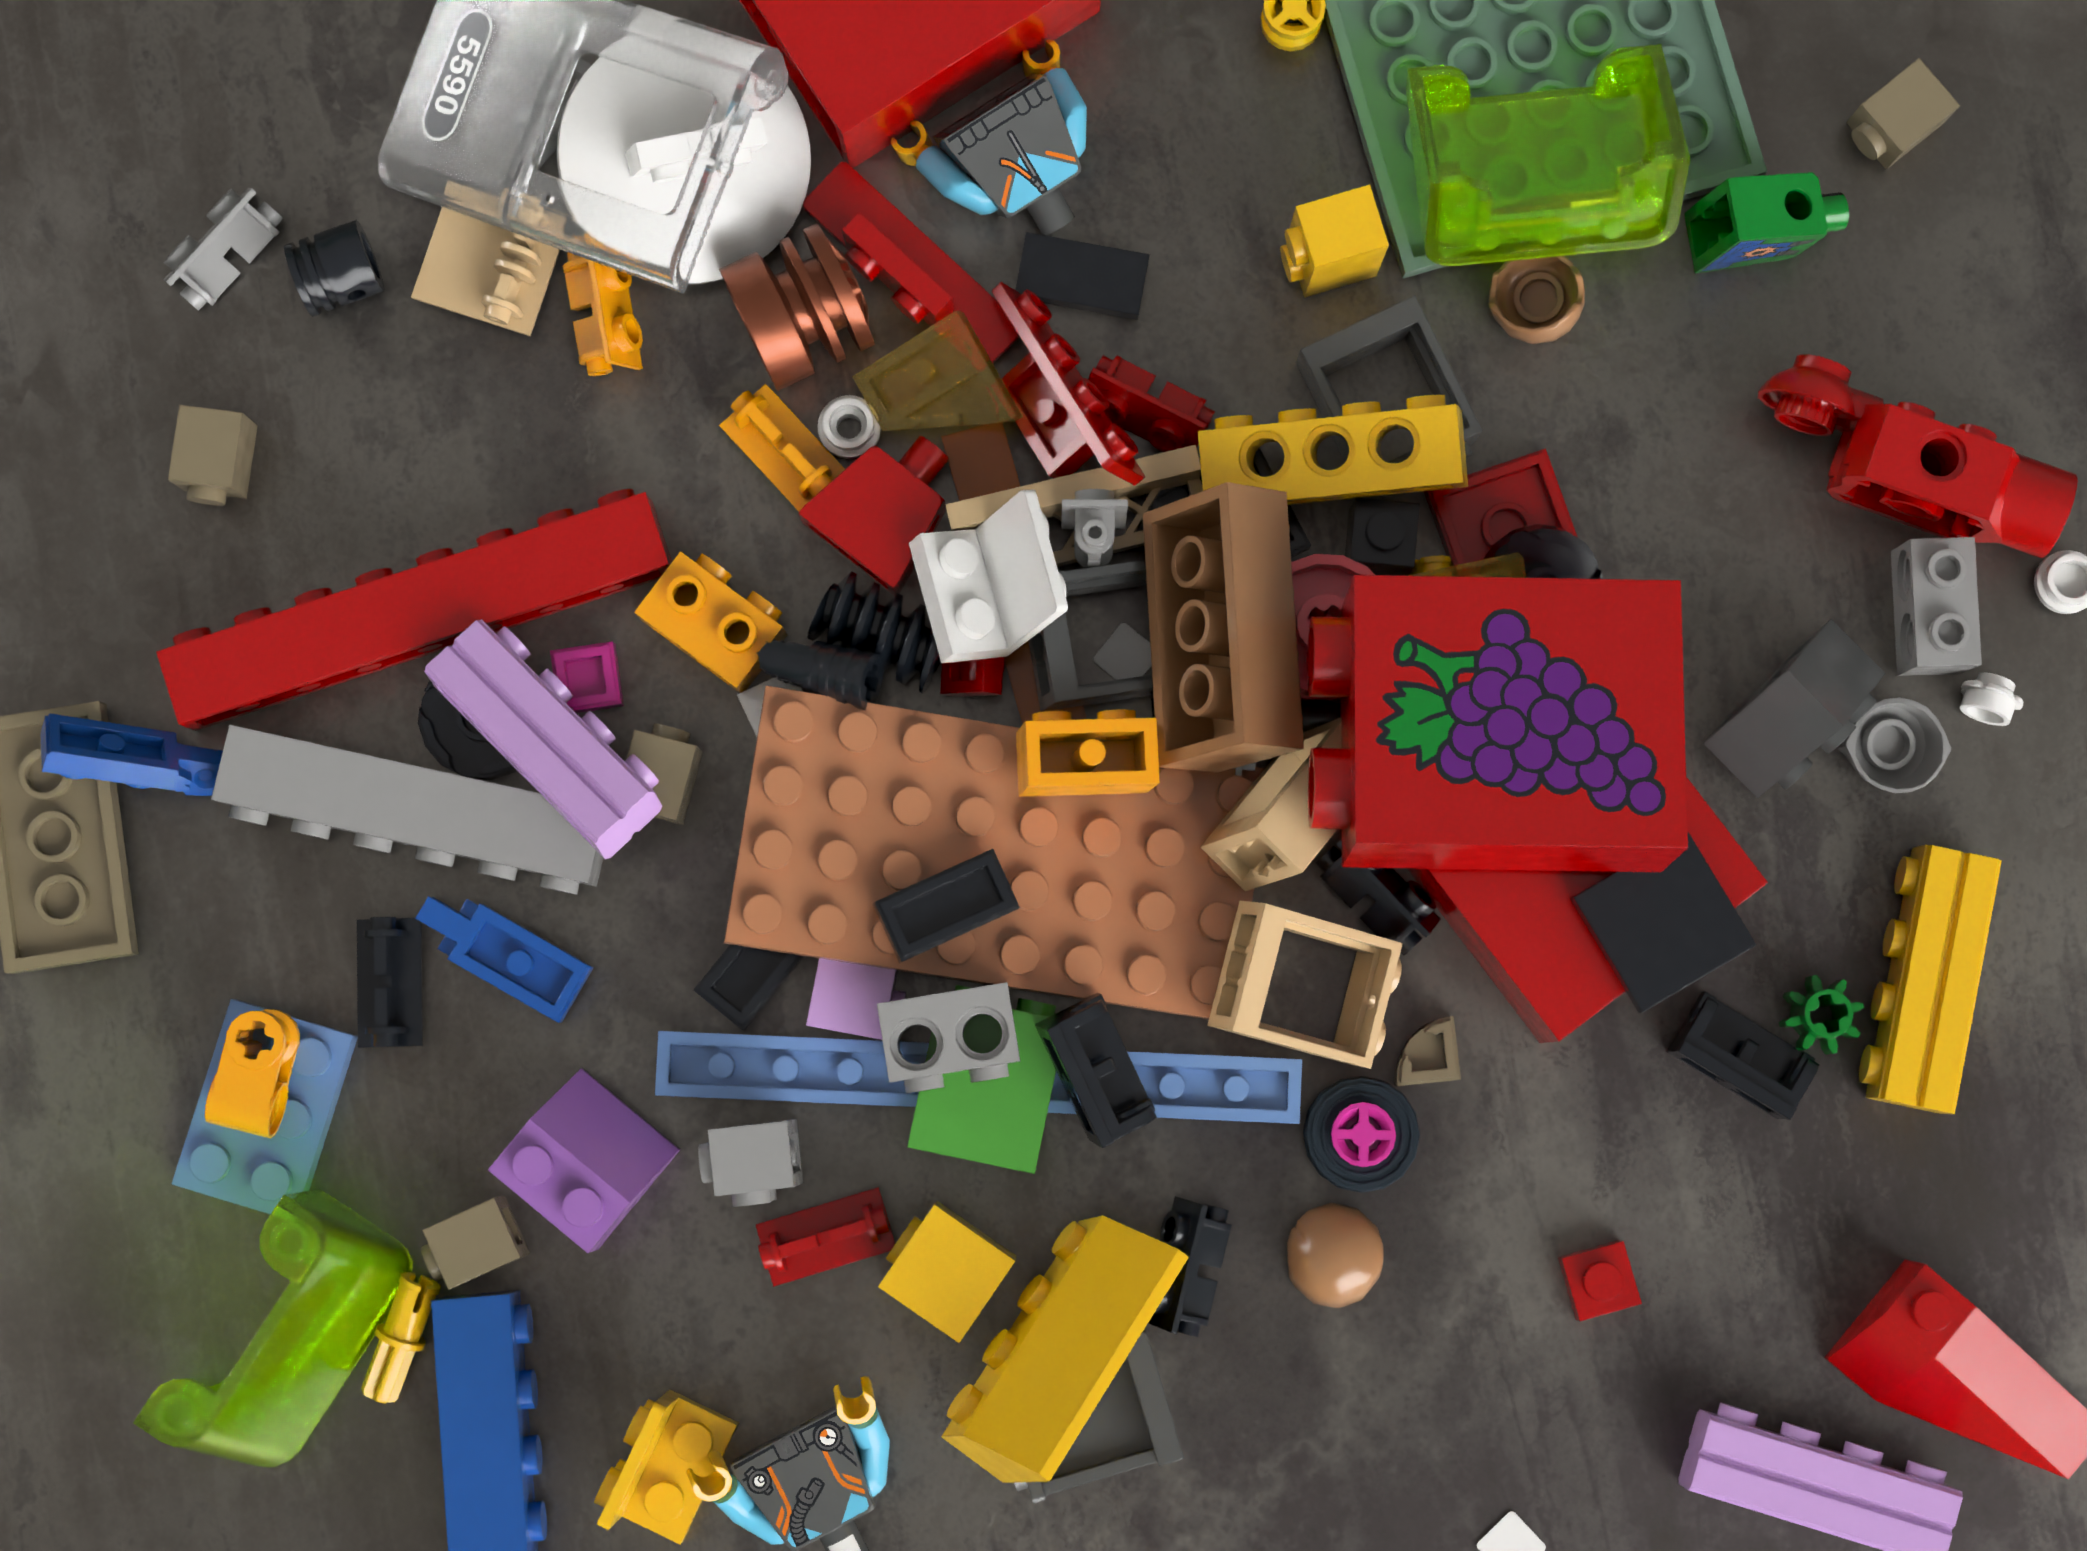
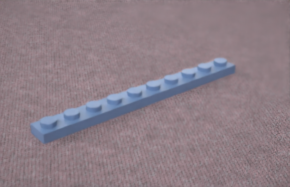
M658 1031L655 1096L916 1107L919 1091L906 1093L904 1081L889 1082L883 1041ZM900 1041L901 1054L908 1062L912 1064L925 1063L929 1043ZM1127 1052L1148 1098L1151 1099L1154 1105V1112L1157 1118L1300 1124L1302 1059ZM1056 1071L1047 1113L1076 1114Z

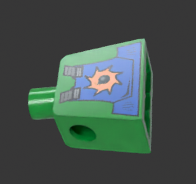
M1813 172L1727 178L1684 213L1694 272L1703 273L1796 257L1825 237L1827 232L1841 231L1847 227L1849 221L1847 199L1841 192L1821 194L1819 178Z

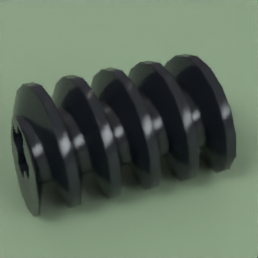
M852 571L839 584L833 583L825 593L815 612L807 638L814 641L828 628L827 642L830 645L838 644L844 646L851 639L850 648L860 649L863 652H872L874 650V653L880 654L883 659L884 672L897 661L896 681L903 685L920 672L919 692L923 694L940 664V657L932 628L924 626L926 606L920 604L908 617L901 615L903 595L897 593L885 606L879 604L880 584L874 582L862 595L856 593L857 573Z

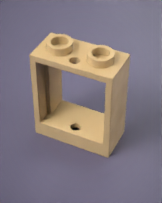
M1341 717L1304 732L1303 750L1274 757L1200 847L1244 891L1303 873L1337 829H1310L1308 766L1311 748H1342Z
M1239 901L1207 1026L1340 1063L1371 1069L1374 1056L1379 1053L1385 1040L1386 1026L1383 1019L1389 996L1396 989L1401 977L1402 965L1399 957L1403 943L1267 903ZM1284 930L1357 951L1334 1043L1260 1022Z

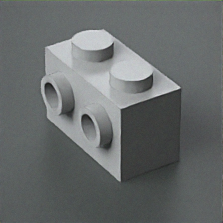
M797 1119L708 1130L709 1142L699 1144L698 1146L702 1182H713L714 1196L731 1195L732 1207L771 1203L773 1200H777L776 1189L791 1188L804 1183Z

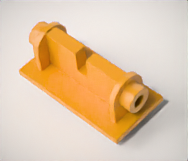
M589 238L585 239V248H576L568 251V262L562 266L571 310L580 311L592 308L593 316L573 321L579 364L587 367L588 376L609 374L613 372L612 364L641 370L643 366L640 348L643 337L640 325L633 315L629 287L632 283L631 271L618 265L603 254Z
M766 383L754 394L747 390L737 397L730 406L734 412L719 425L798 512L845 470Z

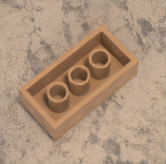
M1226 482L1143 513L1154 713L1157 719L1159 767L1221 772L1303 750V717L1287 492Z

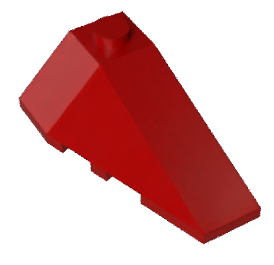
M1905 1259L1824 1357V1359L1874 1401L2066 1479L2073 1475L2087 1457V1408L1980 1309L1924 1263Z

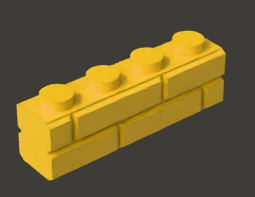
M1926 844L1912 848L1910 857L1903 856L1901 858L1894 882L1895 893L1903 895L1899 920L1891 919L1889 921L1883 939V955L1891 958L1887 983L1879 982L1877 984L1871 1003V1018L1879 1020L1875 1046L1867 1045L1865 1047L1859 1067L1860 1082L1868 1084L1865 1098L1934 1113L1955 1114L2002 860Z

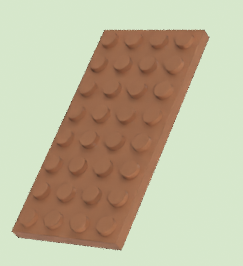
M766 686L724 943L986 985L1007 982L1008 987L1011 989L1081 1000L1100 993L1107 1004L1209 1020L1239 901L1252 902L1254 889L1244 891L1200 847L1253 784L1264 768L1255 767V771L1242 770L1241 776L1235 775V769L1221 772H1206L1159 767L1160 783L1147 793L1019 797L1016 731L1019 729L1018 727L874 703H867L866 710H862L854 705L838 702L829 696ZM994 849L1020 908L899 963L873 903Z

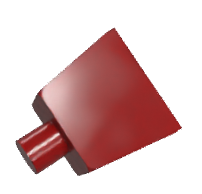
M921 435L899 462L874 445L805 504L798 514L806 527L895 596L901 592L915 567L909 542L920 533L934 532L945 513V500L928 485L949 461V458L935 444Z

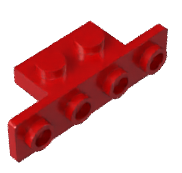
M840 162L805 198L803 202L804 210L848 250L844 255L847 261L870 282L876 277L894 292L890 299L906 317L915 324H919L923 319L979 372H987L1020 337L998 301L847 162Z
M1000 282L992 290V293L1030 353L993 387L1045 471L1052 478L1071 475L1095 455L1106 471L1136 486L1145 478L1144 473L1134 459V456L1138 453V448L1130 436L1121 427L1111 423L1104 411L1109 407V403L1103 393L1091 381L1082 378L1075 367L1080 362L1077 352L1062 336L1052 331L1047 323L1052 318L1050 310L1032 291L1026 289L1020 294L1015 289Z

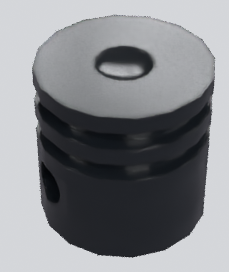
M357 219L315 234L314 242H311L306 237L299 240V247H296L293 242L284 246V253L291 276L304 306L312 317L321 313L320 307H324L328 312L336 308L335 302L337 301L344 306L385 290L375 255Z

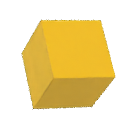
M937 1201L923 1221L914 1216L885 1258L893 1265L878 1287L950 1338L960 1343L1015 1263L1016 1255Z

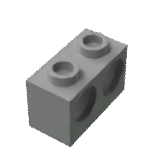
M1975 537L1909 539L1891 551L1897 676L1962 674L1982 665Z
M1007 982L877 1004L889 1082L904 1081L906 1093L945 1087L943 1074L969 1070L971 1083L1009 1077L1008 1064L1021 1062ZM979 1015L993 1017L999 1022L1002 1029V1038L999 1045L988 1053L972 1051L964 1040V1029L967 1023ZM913 1026L928 1027L934 1033L937 1041L933 1057L922 1064L908 1062L900 1051V1039L903 1033Z

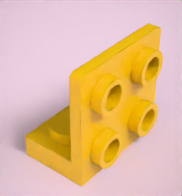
M668 1390L656 1401L648 1399L644 1406L640 1405L623 1439L624 1443L633 1447L627 1461L620 1458L615 1467L611 1466L595 1497L594 1503L604 1508L597 1525L609 1530L621 1517H624L681 1545L702 1503V1500L695 1495L686 1470L691 1468L694 1474L701 1477L712 1474L715 1469L711 1464L708 1453L716 1450L723 1457L739 1422L672 1390Z

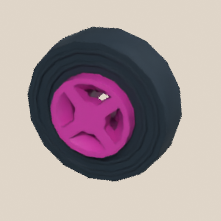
M1358 1076L1338 1080L1319 1093L1307 1111L1303 1137L1307 1156L1319 1175L1338 1188L1364 1193L1384 1189L1403 1177L1416 1158L1420 1132L1416 1112L1402 1092L1386 1081Z

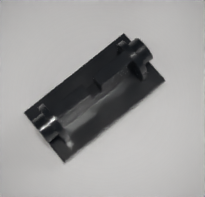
M1341 838L1336 844L1342 850ZM1335 846L1330 848L1316 862L1324 871L1320 877L1350 908L1367 893L1376 901L1360 919L1376 936L1403 943L1401 949L1403 955H1406L1422 939L1414 929H1417L1426 938L1441 920L1434 912L1436 904L1430 894L1413 880L1406 882L1393 868L1342 867V853Z
M371 917L370 919L357 920L358 1048L423 1046L422 922L415 918Z
M1175 1196L1172 1210L1167 1213L1163 1220L1160 1241L1181 1250L1189 1258L1148 1324L1170 1333L1177 1334L1179 1332L1195 1337L1199 1336L1201 1325L1208 1326L1218 1281L1197 1276L1200 1264L1221 1268L1232 1224L1226 1223L1229 1210L1207 1204H1199Z

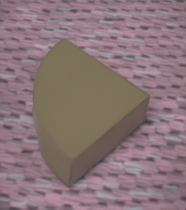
M1454 1016L1443 1017L1427 1023L1407 1040L1396 1063L1395 1086L1461 1080Z

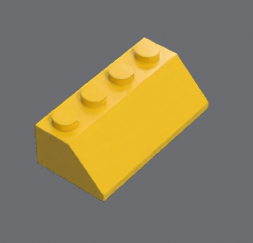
M1103 1215L1080 1220L1078 1223L1073 1221L1067 1225L1053 1244L1052 1253L1056 1255V1258L1044 1276L1041 1274L1037 1275L1026 1286L1019 1297L1017 1306L1022 1311L1010 1330L1003 1329L986 1348L982 1361L987 1366L974 1386L972 1384L966 1385L952 1401L947 1411V1417L951 1419V1422L941 1437L1002 1483L1050 1482L1189 1258L1181 1250Z

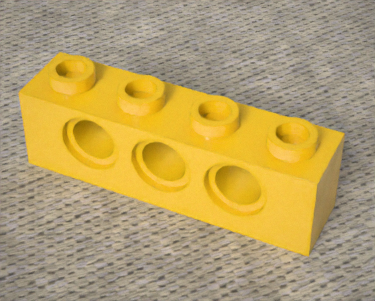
M1424 395L1407 398V409L1381 412L1380 402L1373 401L1342 405V416L1317 418L1316 409L1314 408L1278 412V423L1253 425L1252 415L1214 419L1215 429L1198 431L1202 488L1204 491L1230 482L1287 492V505L1468 487L1462 410L1457 404L1446 405L1445 395ZM1395 429L1410 431L1414 439V448L1411 455L1400 463L1385 462L1380 451L1384 436ZM1330 436L1344 437L1349 446V454L1345 463L1334 470L1322 469L1317 461V449L1320 443ZM1277 442L1284 451L1283 466L1274 475L1260 476L1254 468V455L1263 444Z

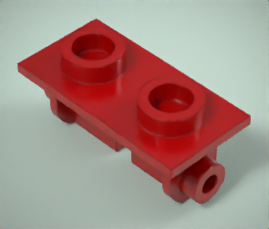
M1104 355L1101 357L1096 368L1093 367L1088 380L1107 399L1109 407L1104 412L1111 423L1148 440L1155 448L1162 452L1192 445L1198 447V431L1207 430L1216 412L1205 406L1206 399L1200 398L1168 381L1159 398L1148 394L1156 375L1124 360L1116 355L1114 360Z
M879 1187L755 1224L761 1243L758 1245L759 1253L765 1270H769L773 1287L889 1252L896 1244Z

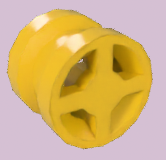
M1264 0L1260 18L1262 33L1267 41L1278 49L1291 52L1306 48L1314 42L1320 33L1326 9L1325 0ZM1288 20H1299L1302 23V25H1300L1299 23H1285Z

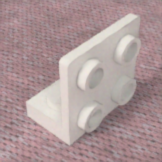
M1034 489L1018 492L976 529L920 533L909 542L941 663L1007 657L1068 609L1066 584L1063 576L1058 572L1049 540L1048 520L1041 511Z

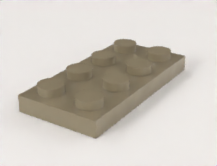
M96 701L0 716V943L4 973L15 974L139 954L117 782L89 778L69 779L59 774L42 772L40 733L45 715L48 716L51 713L109 722L106 703Z

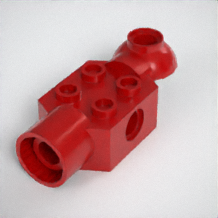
M1810 354L1798 355L1792 368L1772 376L1758 391V399L1764 405L1774 410V418L1786 427L1814 436H1831L1834 430L1842 432L1828 472L1830 480L1826 491L1835 500L1941 538L1975 537V542L2000 543L2039 558H2044L2051 551L2067 522L2077 491L2078 478L2076 474L2016 453L2014 448L1996 442L1997 435L1984 427L1973 424H1960L1957 428L1934 420L1936 416L1934 411L1916 403L1899 402L1897 406L1884 404L1883 398L1849 387L1848 383L1852 372L1836 361Z

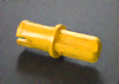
M401 1273L400 1283L385 1324H379L376 1327L375 1336L379 1340L361 1387L363 1395L376 1402L386 1404L398 1400L415 1352L423 1350L426 1344L422 1333L432 1309L431 1301L435 1300L436 1295L439 1294L441 1285L424 1275H420L419 1282L416 1283L414 1282L415 1273Z

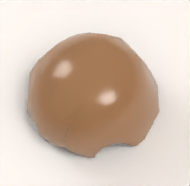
M1540 247L1515 253L1493 273L1491 278L1489 307L1494 320L1510 337L1530 344L1556 341L1568 333L1579 319L1585 304V286L1580 270L1563 254Z
M1329 1203L1308 1210L1297 1221L1296 1226L1291 1229L1287 1241L1289 1278L1296 1289L1317 1305L1341 1308L1361 1301L1379 1279L1383 1267L1384 1248L1378 1228L1355 1207Z

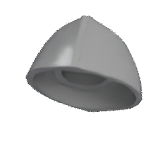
M1901 697L1884 699L1875 703L1863 717L1854 723L1856 729L1837 747V750L1848 759L1853 768L1865 781L1881 790L1892 793H1908L1925 787L1937 776L1951 752V746L1946 733L1932 711L1914 700Z

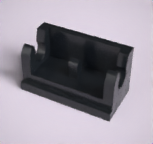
M1701 992L1666 1051L1776 1119L1791 1120L1797 1110L1796 1107L1820 1066L1811 1055L1796 1049L1791 1044L1718 1001L1707 992Z
M1096 993L1036 1023L1035 1027L1089 1141L1101 1148H1105L1114 1143L1115 1140L1150 1123L1157 1116L1154 1112V1105L1151 1099L1148 1098L1110 1017L1102 994Z

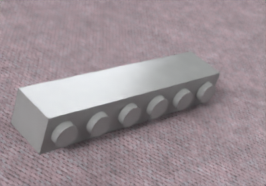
M229 725L211 798L213 801L231 806L228 818L267 826L269 814L293 819L291 832L326 840L329 839L331 828L355 833L352 845L385 853H391L393 842L417 847L415 859L453 867L455 856L478 860L480 862L477 873L515 881L517 870L519 869L541 874L540 887L575 895L578 893L580 883L597 887L603 857L540 793Z

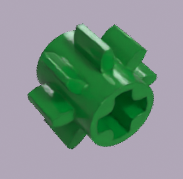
M1818 975L1805 977L1804 984L1807 993L1802 995L1794 991L1784 992L1782 997L1792 1006L1790 1017L1778 1022L1779 1026L1785 1028L1793 1027L1800 1035L1796 1041V1049L1807 1050L1813 1045L1815 1040H1819L1825 1055L1835 1054L1838 1051L1836 1037L1841 1035L1846 1038H1858L1861 1033L1851 1024L1853 1012L1863 1009L1864 1004L1860 1002L1850 1003L1843 994L1847 985V981L1844 979L1834 981L1828 989L1823 990L1822 982ZM1829 1006L1832 1011V1018L1827 1019L1823 1023L1813 1024L1810 1019V1011H1814L1819 1007Z

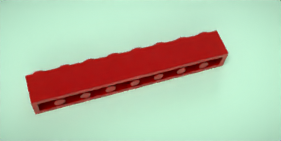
M633 489L614 491L600 497L597 500L599 506L597 508L576 515L572 508L556 510L537 519L538 527L518 534H514L512 528L495 530L476 539L478 547L456 554L453 553L452 548L430 551L415 559L416 567L393 574L392 568L372 570L355 578L357 586L334 594L331 588L311 590L294 598L296 606L272 613L269 607L246 611L233 618L235 623L233 627L211 633L209 627L182 632L172 638L174 646L156 651L177 722L181 726L197 731L441 651L447 646H452L454 640L476 620L482 619L496 633L504 626L512 628L658 580L672 563L654 504L646 492L635 495Z

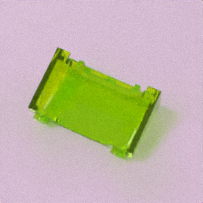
M1661 44L1622 47L1613 51L1598 64L1594 74L1593 86L1470 98L1471 92L1468 77L1461 69L1445 65L1407 68L1406 96L1420 224L1426 256L1432 262L1442 266H1462L1639 249L1655 246L1667 240L1675 233L1680 219L1690 164V154Z
M321 1189L284 1194L263 1226L260 1234V1250L263 1258L275 1271L289 1279L290 1282L228 1377L215 1385H204L191 1378H176L166 1382L152 1393L133 1424L160 1442L170 1446L257 1467H276L291 1460L301 1450L372 1342L377 1325L385 1322L400 1283L401 1273H413L412 1258L408 1249L403 1244Z

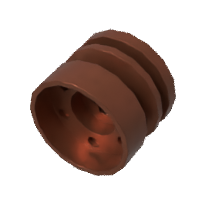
M817 223L803 229L804 237L813 256L802 262L791 239L786 237L780 240V249L786 270L774 275L765 260L757 252L719 269L739 315L777 391L815 374L808 345L817 340L821 341L837 363L845 360L844 350L836 334V331L842 328H847L860 352L875 345L869 329L868 306L858 282L843 253L831 243Z

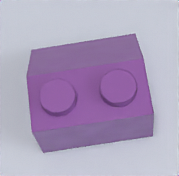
M581 1068L528 1120L489 1167L488 1171L586 1253L598 1250L681 1149Z

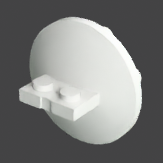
M669 27L640 33L622 41L599 57L584 73L572 91L561 117L557 139V167L563 194L573 217L581 230L603 254L618 265L648 279L680 285L702 284L723 279L719 269L754 252H757L764 258L780 243V240L784 239L799 215L806 197L810 179L811 152L808 130L795 96L780 74L763 57L741 42L720 33L692 27Z

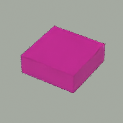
M613 641L550 650L552 671L572 693L573 697L566 704L575 713L624 706L616 644Z

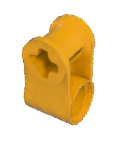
M276 1009L249 1011L240 1014L231 1022L226 1032L218 1070L211 1083L206 1100L205 1121L207 1123L270 1139L275 1136L285 1113L289 1091L288 1085L300 1045V1031L297 1023L289 1014ZM264 1028L265 1035L274 1038L272 1049L262 1050V1043L253 1040L255 1029Z

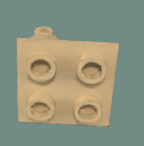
M451 180L411 298L531 337L571 219L547 211L548 205L534 198L524 197L521 203Z

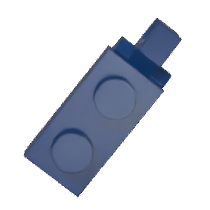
M51 713L48 716L45 715L40 733L42 772L59 774L69 779L89 778L124 783L138 789L152 787L175 790L176 792L183 791L185 795L212 796L223 753L222 750L180 744L177 742L176 732Z
M428 896L415 918L445 935L437 949L447 954L449 961L558 1023H562L594 968L481 903L478 905L469 899H466L460 911H457L440 900Z

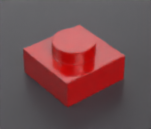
M1004 657L942 663L940 694L955 697L1002 695Z
M1617 1240L1558 1257L1576 1320L1584 1321L1642 1304L1624 1241Z

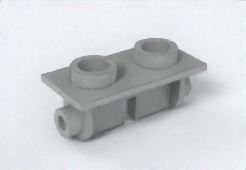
M247 188L240 196L233 189H230L206 215L214 223L207 233L198 242L188 235L163 262L172 270L163 280L172 286L180 277L188 284L180 292V295L198 311L207 302L213 306L218 297L240 275L241 272L223 257L230 248L250 264L273 237L280 233L275 227L283 220L281 215L265 201L257 210L248 203L256 194L252 188Z
M1084 489L1075 492V499H1062V529H1074L1075 559L1082 568L1108 565L1113 555L1115 529H1125L1128 499H1114V491Z

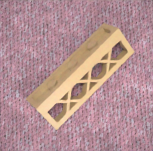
M1192 445L1135 459L1145 475V478L1136 486L1100 467L945 504L951 531L976 529L1021 490L1034 489L1041 511L1045 514L1046 518L1054 516L1062 521V499H1075V492L1079 490L1106 489L1114 491V499H1128V510L1136 514L1125 534L1114 538L1113 553L1144 546V531L1136 532L1143 520V513L1149 511L1161 490L1187 484L1190 496L1203 491L1200 480L1201 464L1197 447ZM1149 493L1142 506L1129 499ZM1074 531L1063 549L1053 552L1057 567L1077 562L1074 554Z

